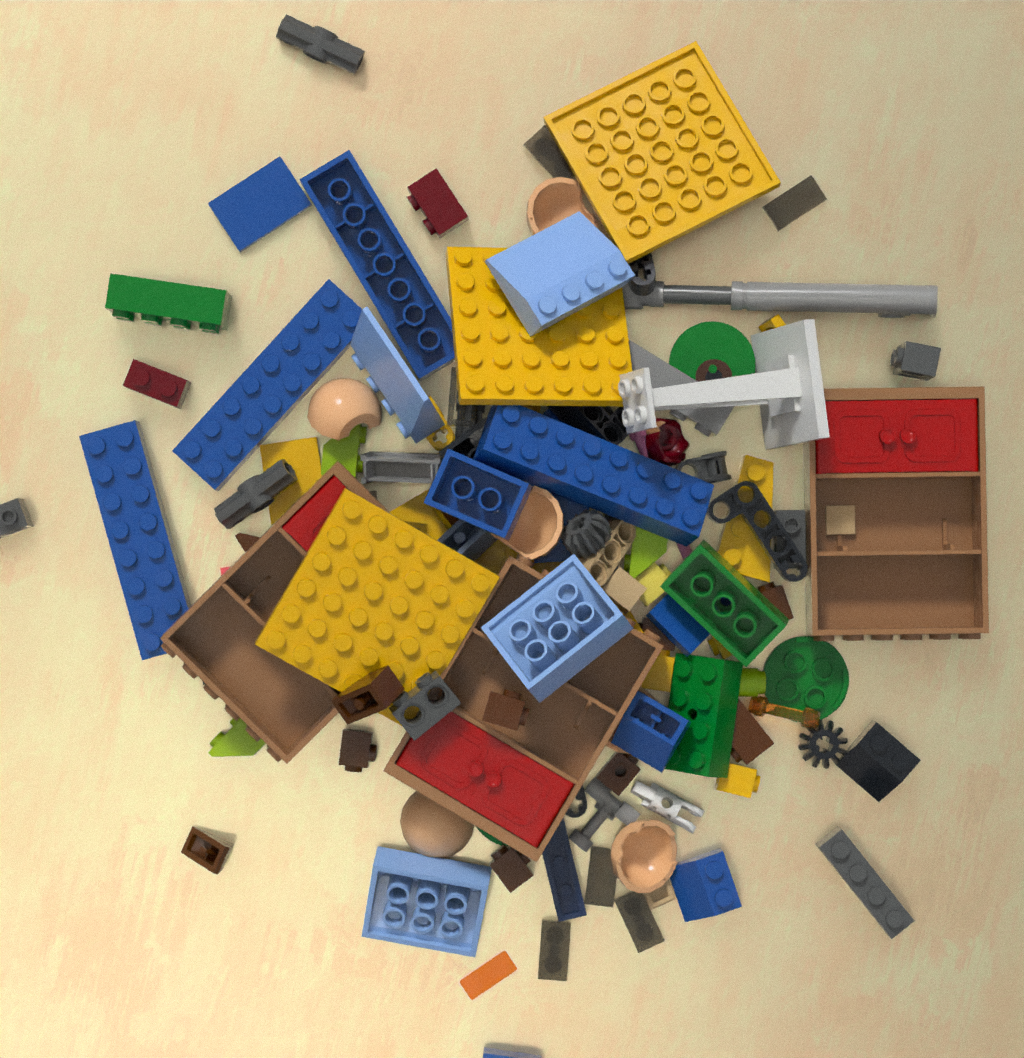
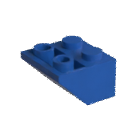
M637 691L625 711L611 743L662 773L692 722L642 692Z

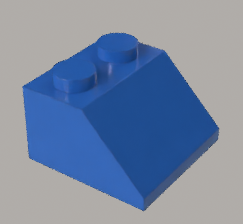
M721 848L677 863L670 880L685 922L717 916L742 907Z

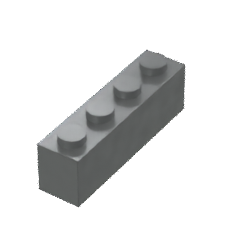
M837 826L815 844L891 939L914 922V919L840 827Z

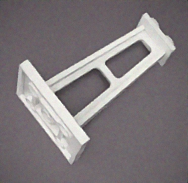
M801 320L751 335L756 364L755 374L653 389L649 367L619 375L618 391L622 397L624 407L622 422L626 427L627 434L656 428L655 411L760 405L765 450L829 438L815 320Z

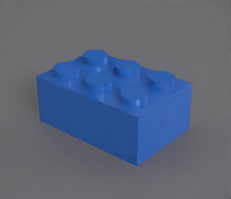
M447 449L424 503L509 541L533 487L520 479Z

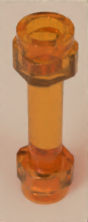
M761 696L751 697L748 711L755 716L763 717L765 714L790 719L801 722V727L816 729L820 721V712L812 708L806 707L804 711L768 703V698Z

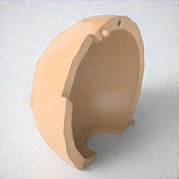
M565 177L546 179L535 187L527 202L526 221L532 235L579 211L598 228V221L594 213H590L583 203V191L578 181Z
M337 378L324 383L315 391L310 399L307 418L311 426L321 435L339 441L342 438L348 437L350 431L358 424L366 423L369 429L379 426L382 420V409L376 394L363 382L351 378Z
M535 485L532 486L533 488L510 540H505L491 533L492 536L528 560H535L547 555L558 544L564 530V514L559 502L547 490Z
M418 791L410 795L402 808L400 824L403 837L410 848L418 854L428 857H451L462 850L472 836L473 824Z
M644 819L629 823L618 833L611 846L610 858L613 873L627 889L636 893H650L662 887L672 876L678 863L676 861L677 845L674 836L676 834L669 825L659 820Z

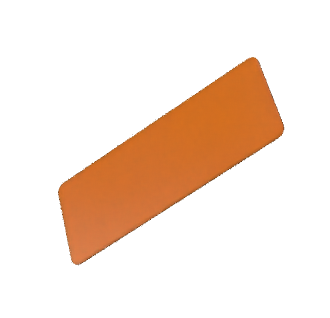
M503 951L460 980V984L470 999L473 1000L517 970V967L507 952Z

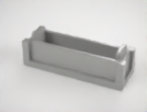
M370 451L360 455V461H363L364 470L361 484H368L373 481L433 483L443 458L440 454Z

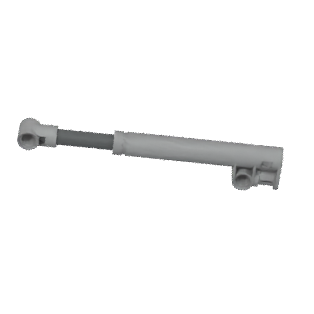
M655 281L654 291L646 296L634 294L630 289L629 282L622 287L625 309H643V306L664 307V304L731 305V310L747 309V311L878 313L879 317L902 318L905 315L910 316L911 314H930V317L935 318L937 314V285L793 282L743 283V281H732V286L664 285V281Z

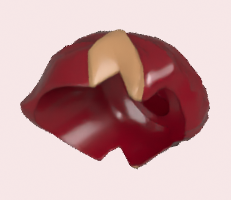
M656 418L657 427L646 430L645 445L648 458L667 466L677 465L686 459L685 452L690 444L682 435L680 423L673 419Z

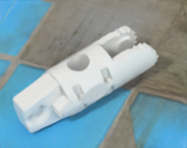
M636 781L631 790L632 794L643 799L642 806L692 834L696 826L692 822L677 816L679 810L683 808L698 817H702L705 812L655 783H652L649 787ZM662 800L669 801L670 808H664L661 803Z

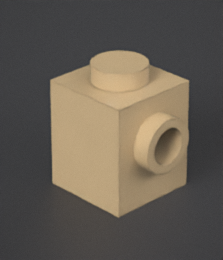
M618 567L602 586L605 593L624 614L630 611L647 589L621 567Z

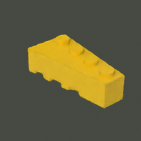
M744 455L735 485L743 481L753 482L759 488L771 508L774 463ZM742 486L738 490V498L741 502L749 503L753 498V492L749 487ZM758 511L754 515V523L758 527L764 528L769 522V517L765 512ZM739 514L723 524L716 551L742 576L770 583L771 560L742 515Z

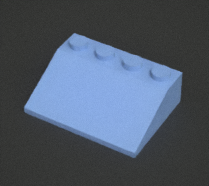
M580 211L485 260L486 265L530 337L622 288L635 276L621 251Z
M363 308L350 343L355 351V354L351 357L360 371L366 368L371 375L366 380L374 392L377 393L381 390L385 396V399L381 402L390 416L396 413L399 417L400 422L396 425L405 439L411 436L414 442L418 443L445 424L369 308Z
M575 554L481 627L539 703L634 629Z
M378 846L372 868L361 937L475 957L492 868Z

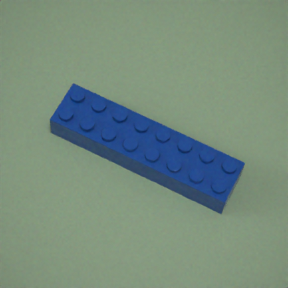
M350 150L299 179L418 379L422 381L454 362L451 318Z
M328 279L172 452L214 490L219 491L260 447L259 445L270 436L351 347L350 343L362 308Z
M493 405L490 408L474 456V460L686 547L700 536L714 485L521 405Z
M134 420L79 436L140 655L142 660L167 654L161 647L163 641L160 637L191 606V602L140 422Z

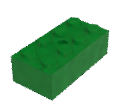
M110 273L105 308L118 320L133 322L134 317L141 318V321H145L146 324L162 326V322L166 321L178 329L191 330V325L199 326L202 332L219 334L220 329L227 330L232 296L227 290Z
M704 539L660 586L745 667L787 626L789 621L778 608ZM721 597L728 598L731 604L728 606L723 605Z
M676 653L668 708L692 723L665 769L706 777L727 778L743 668L741 662L692 654L686 657L683 653Z

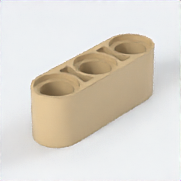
M619 519L607 520L612 531L610 532L611 539L604 543L605 548H600L597 554L592 553L586 559L584 557L578 558L600 586H603L608 581L636 537L634 525Z

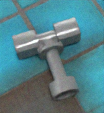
M594 777L584 791L597 801L594 807L598 811L581 832L575 829L568 838L583 851L587 852L593 845L590 838L606 818L612 821L617 817L627 826L629 823L636 821L640 813L625 801L620 802L610 793L611 790Z

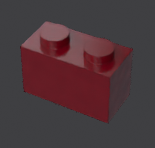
M437 168L407 187L410 195L406 198L415 211L420 209L426 217L422 222L431 236L436 233L439 239H441L469 220L468 215Z
M133 359L123 386L179 409L182 408L191 382L135 359Z

